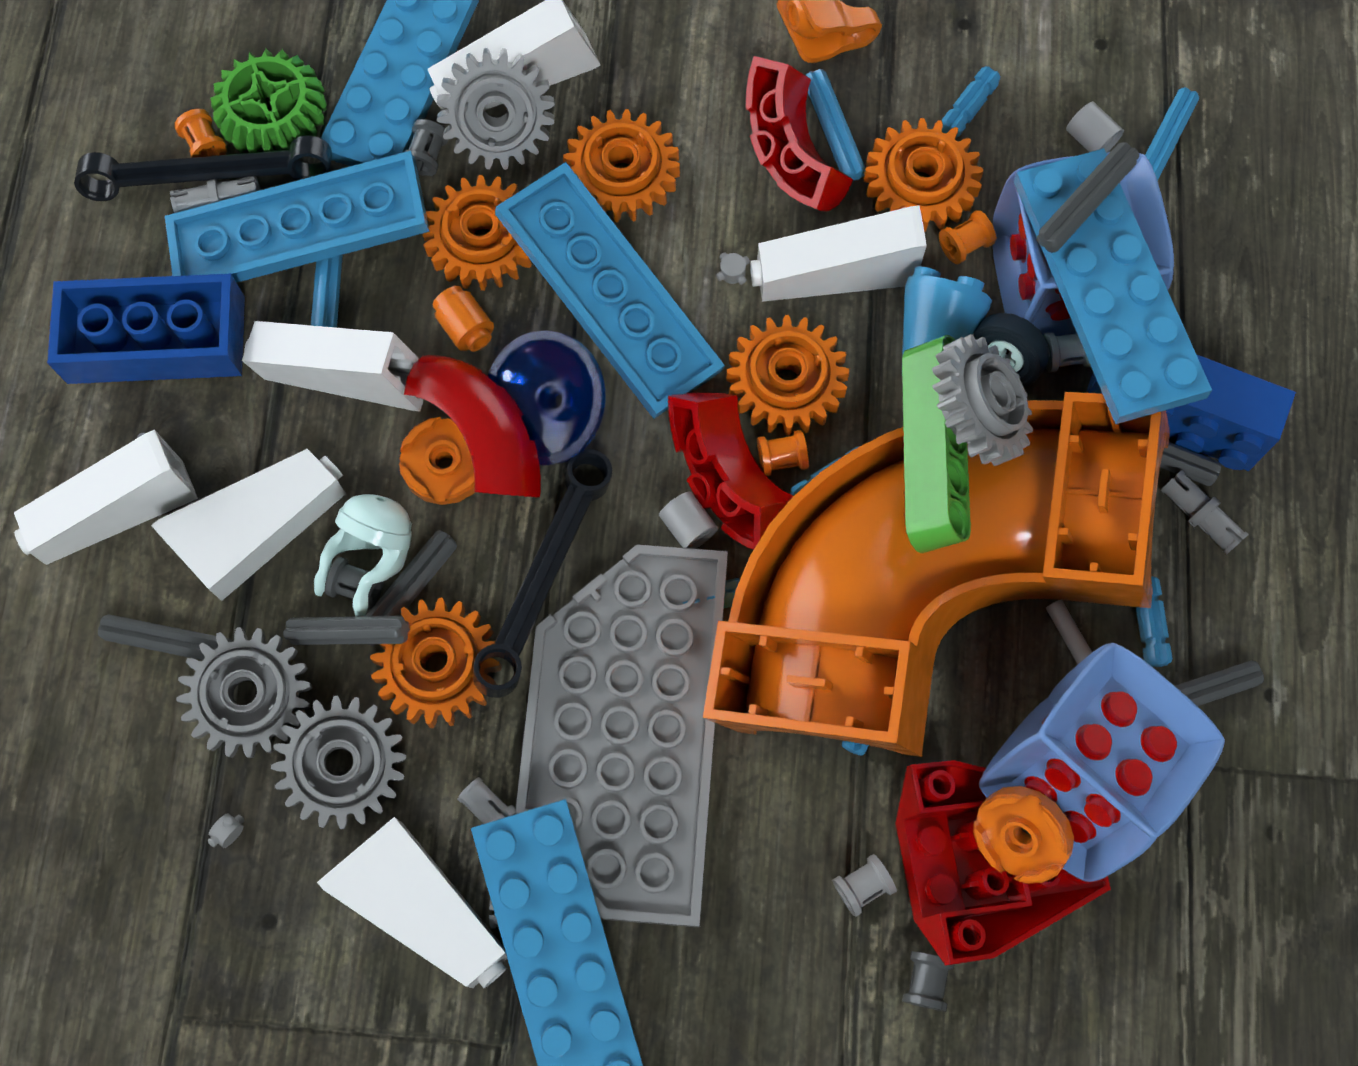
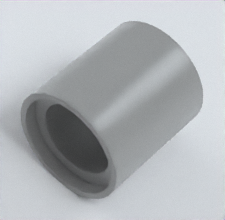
M1094 101L1080 109L1066 128V131L1088 152L1103 148L1108 152L1124 133V129Z
M691 491L682 493L671 500L659 513V517L682 548L696 549L707 542L718 530V526Z

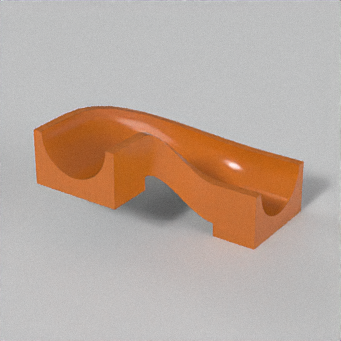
M1065 392L1064 401H1027L1028 408L1032 411V415L1028 416L1027 421L1032 426L1033 432L1026 434L1030 445L1023 448V455L994 466L992 462L985 465L982 464L979 454L974 457H970L968 454L971 520L969 539L923 554L913 548L906 532L903 427L885 433L852 450L821 471L791 498L769 524L751 553L735 591L729 620L718 621L703 718L740 733L756 735L757 731H774L811 735L860 743L904 755L922 757L937 648L947 631L963 617L993 604L1022 599H1062L1151 608L1153 594L1151 558L1155 501L1161 459L1164 448H1168L1170 434L1166 410L1115 425L1104 396L1100 393Z

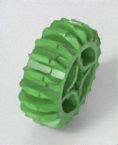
M265 48L261 57H256L249 52L248 60L243 63L234 59V70H221L223 82L213 83L215 96L210 99L211 107L214 111V122L220 128L223 138L229 144L233 143L235 149L239 150L240 153L247 150L249 153L289 150V146L294 139L301 136L316 137L317 130L315 126L324 125V115L322 112L327 110V102L323 94L324 88L321 81L317 79L316 73L310 65H304L303 60L298 55L289 58L283 49L275 57ZM267 97H269L271 100L270 105L272 107V111H269L267 108L269 107L266 100Z

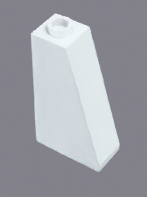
M545 0L428 68L434 83L429 89L436 103L439 94H450L443 89L441 84L443 78L457 80L451 71L452 65L456 63L464 69H468L466 64V55L468 53H471L478 62H482L484 48L489 49L493 60H497L502 48H506L508 62L513 63L518 55H524L523 70L537 65L539 73L534 81L548 80L549 86L593 70L601 64L586 33L563 0ZM492 101L484 107V110L493 108L503 103L498 101Z
M920 206L902 208L758 243L757 260L750 261L752 286H760L762 302L905 287L907 278L913 276L915 267L921 266L927 246Z
M254 321L250 337L245 344L242 361L264 380L412 411H421L424 400L415 396L404 395L407 377L414 363L419 358L393 332Z
M154 429L14 512L20 528L15 530L14 533L18 545L26 555L32 554L47 565L198 499L183 461Z
M305 449L158 519L151 526L203 584L223 601L346 494L337 481L343 475L326 456L318 460L308 449Z
M395 817L317 882L323 891L466 987L474 988L480 983L483 988H486L507 969L502 963L507 959L504 946L403 823Z

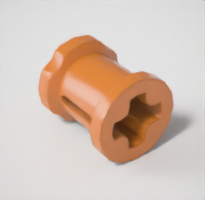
M197 108L184 112L177 118L174 124L178 136L185 139L190 147V158L225 155L227 152L223 138L216 136L211 127L212 118L208 111Z
M980 210L971 213L967 221L953 229L950 227L942 229L938 236L943 252L951 262L957 265L964 262L969 253L982 246L989 248L994 245L997 239L993 224L987 215Z
M802 430L794 431L793 436L767 440L765 436L757 437L761 470L766 476H771L772 471L797 466L801 470L809 468L807 445Z

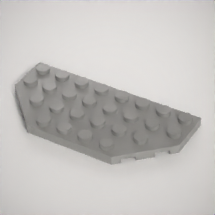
M635 545L622 556V560L603 575H598L572 596L573 599L553 616L550 614L536 626L515 812L517 814L563 799L567 800L599 914L603 920L697 928L700 926L715 728L714 722L703 718L717 623L718 621H723L728 551ZM715 595V598L707 600L706 598ZM700 598V602L695 603L696 599Z

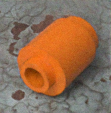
M452 286L435 298L433 302V308L436 311L435 318L460 351L470 350L475 352L484 348L491 341L494 323L469 291H464L460 286Z

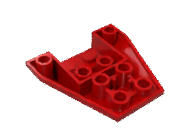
M956 760L907 766L895 822L913 919L945 966L995 958L1111 890L1108 876L1098 881L1085 882L1062 869L1057 876L1043 883H1023L1014 880L1015 875L1009 874L1005 870L1000 873L993 868L980 852L973 833L974 821L977 819L978 810L987 799L979 787L980 779L986 768Z

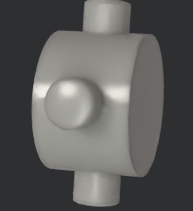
M722 253L719 256L721 259L720 272L716 274V278L719 281L724 280L729 284H744L747 281L745 273L746 265L750 263L747 256L742 257L737 253Z
M229 813L223 815L210 829L209 836L211 838L208 839V843L212 847L219 844L223 848L231 845L244 828L242 825L244 818L241 815L233 817Z

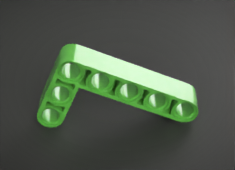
M944 335L907 349L902 356L905 525L911 545L917 552L922 554L964 542L969 539L971 532L967 443L963 442L959 445L956 443V435L951 428L946 427V420L942 410L937 407L939 395L933 389V385L940 382V379L932 371L933 367L939 365L936 354L944 351L943 346L955 341L950 335Z

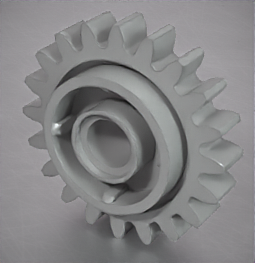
M484 48L482 62H478L471 53H468L466 55L468 69H464L462 66L454 63L451 71L457 80L451 78L442 79L441 86L450 93L437 96L436 104L447 108L438 113L437 122L450 124L443 131V138H458L454 145V152L456 154L466 148L470 149V164H473L480 155L484 156L486 169L491 168L495 158L500 160L504 170L508 169L510 156H514L521 165L525 164L524 149L537 155L539 153V146L535 139L549 140V132L542 125H552L555 121L552 113L544 111L555 106L554 97L542 96L549 89V81L540 80L535 82L534 80L539 73V67L534 65L527 70H523L524 55L522 54L518 55L513 63L508 62L506 48H502L497 60H493L489 49ZM492 101H498L503 103L508 111L502 117L495 118L489 116L485 112L484 107Z
M973 334L964 338L961 337L943 346L944 351L936 354L939 365L932 368L933 373L940 379V382L933 385V389L939 395L937 407L942 410L946 420V427L951 428L956 435V443L958 445L963 442L967 443L969 456L974 457L979 454L981 463L984 465L992 462L994 466H997L1023 455V448L1030 445L1026 434L1033 432L1032 426L1027 421L1028 416L1032 415V411L1028 408L1027 392L1024 390L1019 374L1010 365V360L999 356L996 345L988 348L984 337L976 340Z
M241 627L236 628L233 642H230L221 632L216 633L218 648L214 650L210 646L201 643L199 647L205 656L204 660L198 661L192 658H187L186 663L195 670V674L178 678L180 683L191 688L189 693L176 697L177 702L192 705V709L181 716V720L184 722L199 721L191 736L199 739L210 733L207 749L215 751L225 741V755L227 757L233 758L239 746L242 745L246 757L254 758L258 743L261 744L266 752L272 753L274 752L272 741L274 736L285 742L291 741V738L281 729L283 725L301 726L295 716V710L311 708V704L299 698V694L312 689V684L297 680V677L305 673L308 667L305 663L290 665L298 653L294 647L279 653L283 641L280 636L275 635L267 644H264L265 633L260 628L255 630L251 640H247V635ZM243 681H253L257 687L255 699L247 705H238L234 700L235 688Z
M334 696L331 710L325 711L322 704L315 700L313 701V710L315 712L313 717L309 718L305 713L298 710L295 713L301 726L295 729L291 726L283 725L281 728L291 738L289 744L278 743L273 746L276 751L286 756L284 761L271 765L272 770L286 772V778L280 780L275 785L276 790H287L290 788L293 790L285 805L286 807H292L299 802H303L304 807L301 811L300 819L304 821L315 811H318L319 827L325 828L332 815L337 817L340 829L346 828L349 814H354L356 820L363 825L366 823L364 812L366 807H370L376 813L381 814L383 809L378 801V797L383 795L387 798L395 799L397 796L387 784L390 780H404V775L399 771L393 770L392 765L405 761L406 755L391 751L393 746L402 741V736L385 735V732L393 722L391 718H386L379 723L374 722L378 711L376 705L371 706L364 714L359 713L360 701L357 697H354L348 709H342L339 697ZM337 749L347 750L353 756L351 770L342 776H334L326 768L327 757Z

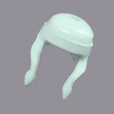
M374 494L353 496L339 509L335 523L340 529L326 543L320 556L319 570L314 578V592L317 596L321 597L325 591V583L332 566V559L335 556L349 550L382 549V558L371 571L361 578L357 591L354 594L353 608L355 616L366 615L368 610V594L372 585L389 579L402 569L411 545L412 523L407 511L398 502Z

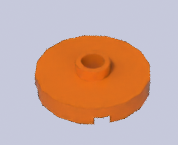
M441 417L429 418L415 426L404 438L399 458L400 473L410 491L426 502L439 505L458 503L475 493V478L471 454L462 433L452 419H441ZM443 458H451L453 460L452 464L447 468L438 467L439 461Z
M1023 786L1003 787L989 795L978 810L977 819L974 821L973 833L980 852L989 864L1000 873L1005 870L1009 874L1015 875L1014 880L1023 883H1043L1057 876L1072 855L1074 835L1068 818L1054 801L1039 791Z

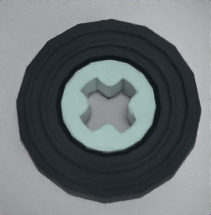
M997 313L986 317L975 330L973 336L976 340L984 337L988 348L996 345L999 356L1010 360V365L1019 374L1023 387L1031 385L1046 369L1050 355L1047 340L1040 330L1028 320L1014 314ZM1006 349H1009L1012 353L1005 354L1007 352Z

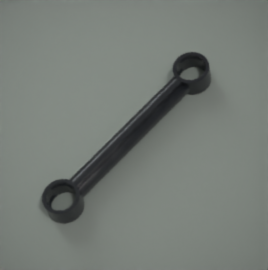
M301 136L291 142L289 150L130 163H118L117 160L107 154L92 152L81 156L78 160L74 185L82 196L90 200L109 201L118 195L120 187L281 174H290L293 179L298 181L331 172L332 150L329 144L319 137ZM314 157L322 162L308 164L300 161L299 158ZM87 174H100L110 180H96Z
M581 450L575 453L569 460L565 475L566 493L494 644L483 648L475 658L472 674L473 682L476 688L488 697L500 698L507 696L517 687L522 670L519 656L591 501L602 497L609 487L612 477V465L609 459L597 450ZM580 465H593L603 473L604 480L596 486H585L575 479L573 470ZM500 657L512 665L514 675L505 684L493 685L481 677L479 673L480 665L489 658Z

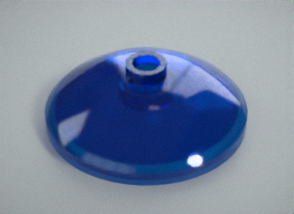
M534 331L510 342L493 362L488 377L498 386L504 387L522 411L521 419L527 429L530 440L535 441L540 465L549 466L566 462L577 456L590 444L603 419L606 392L601 369L592 353L581 342L560 332ZM559 393L562 395L560 407L556 405V397Z

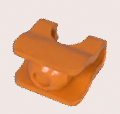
M778 0L777 9L802 60L807 63L821 62L842 52L865 47L876 39L882 28V23L877 13L870 7H852L840 0Z

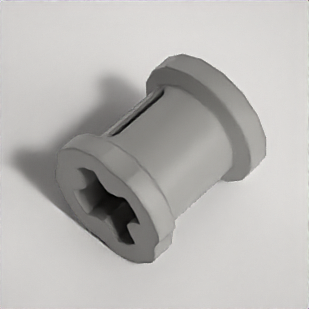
M875 854L867 858L866 865L845 878L837 876L832 879L842 901L855 917L862 913L863 906L884 893L892 895L897 892L890 874Z

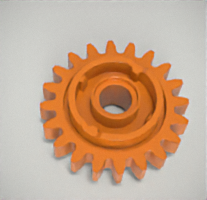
M625 109L620 120H617L614 113L608 110L605 123L592 116V130L578 126L579 140L568 139L569 153L563 154V162L570 166L605 212L608 210L612 211L614 222H619L622 212H627L633 222L636 221L637 209L640 208L649 216L653 215L652 201L665 206L667 204L666 192L676 191L675 178L680 177L678 147H673L672 133L662 134L660 121L647 126L646 113H642L636 121H632L629 109ZM619 163L629 164V166L625 168L614 167L616 164Z
M920 118L917 129H913L907 120L902 122L900 133L888 127L885 140L876 138L873 152H868L867 168H865L863 178L864 182L869 183L866 193L867 197H878L875 210L882 211L890 208V211L911 206H920L924 232L928 228L929 221H934L940 230L944 229L947 216L952 221L959 222L962 210L970 212L972 209L974 198L978 197L982 186L980 180L983 168L977 166L980 153H967L971 139L966 138L959 142L956 141L957 127L952 128L948 133H943L941 120L935 123L933 129L927 128L924 118ZM924 172L930 175L931 177H921L916 173Z
M479 175L477 184L473 187L470 186L466 178H461L462 189L460 191H456L449 185L445 186L448 199L443 200L439 197H433L432 201L437 212L426 211L430 232L422 234L424 241H427L423 244L427 257H432L431 261L436 271L444 269L448 282L453 281L460 275L461 284L464 289L469 287L473 279H477L481 291H485L487 281L491 278L499 288L503 287V274H508L515 280L519 279L516 266L521 265L522 267L530 268L532 266L531 260L495 215L496 206L518 193L517 184L513 183L503 190L501 177L497 176L491 186H486L484 176ZM481 229L490 230V232L483 236L473 235Z
M789 315L784 316L781 327H777L775 322L769 317L766 319L765 332L752 325L750 326L749 333L751 341L747 338L739 337L737 339V349L739 352H730L729 364L733 367L727 369L726 381L734 383L729 387V394L737 395L738 398H741L738 402L739 414L753 410L751 425L758 424L763 418L767 419L768 433H772L778 423L783 424L786 436L791 435L794 423H798L802 431L808 433L811 418L823 426L827 418L825 410L837 413L840 404L837 398H845L847 386L842 382L848 381L849 369L840 367L845 363L846 352H833L838 340L836 336L822 340L824 331L822 324L812 332L808 331V319L806 317L799 322L797 327L792 326ZM782 370H791L798 377L794 380H784L777 373Z
M438 598L433 611H430L422 599L418 603L419 612L417 615H412L405 607L401 608L402 617L410 624L408 640L402 644H379L385 649V652L372 654L370 659L374 664L383 667V669L377 670L371 674V677L375 683H387L380 689L378 695L383 701L396 697L390 709L398 715L408 708L407 720L411 724H415L421 715L425 714L426 724L430 728L435 727L439 715L443 716L449 726H454L455 711L460 710L464 716L470 719L472 717V711L469 707L471 701H475L483 706L487 704L483 694L476 688L472 674L477 654L483 648L495 643V641L485 642L494 632L489 624L477 628L481 616L476 610L464 618L465 607L460 601L448 612L443 598ZM436 653H443L448 656L447 663L443 669L437 672L426 671L425 665L429 657ZM489 658L480 665L479 673L486 682L497 685L494 679L487 674L500 671L502 666L498 660Z

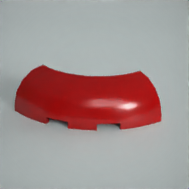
M753 56L746 87V110L750 112L753 133L750 135V139L760 164L766 167L772 178L777 182L776 185L790 197L820 211L832 210L846 196L853 179L828 166L812 143L806 119V101L811 79L789 64Z
M431 354L422 356L416 361L407 377L404 395L415 396L434 404L444 411L457 425L471 454L475 478L474 492L540 497L541 475L536 444L534 440L529 438L527 429L521 419L522 411L504 387L498 386L488 376L483 374L481 369L451 357Z
M685 393L668 396V413L676 453L682 451L684 453L686 463L691 472V475L686 480L693 494L704 509L711 508L723 522L721 529L735 541L754 550L769 524L791 500L793 495L776 486L755 462L741 428L737 395L725 393Z

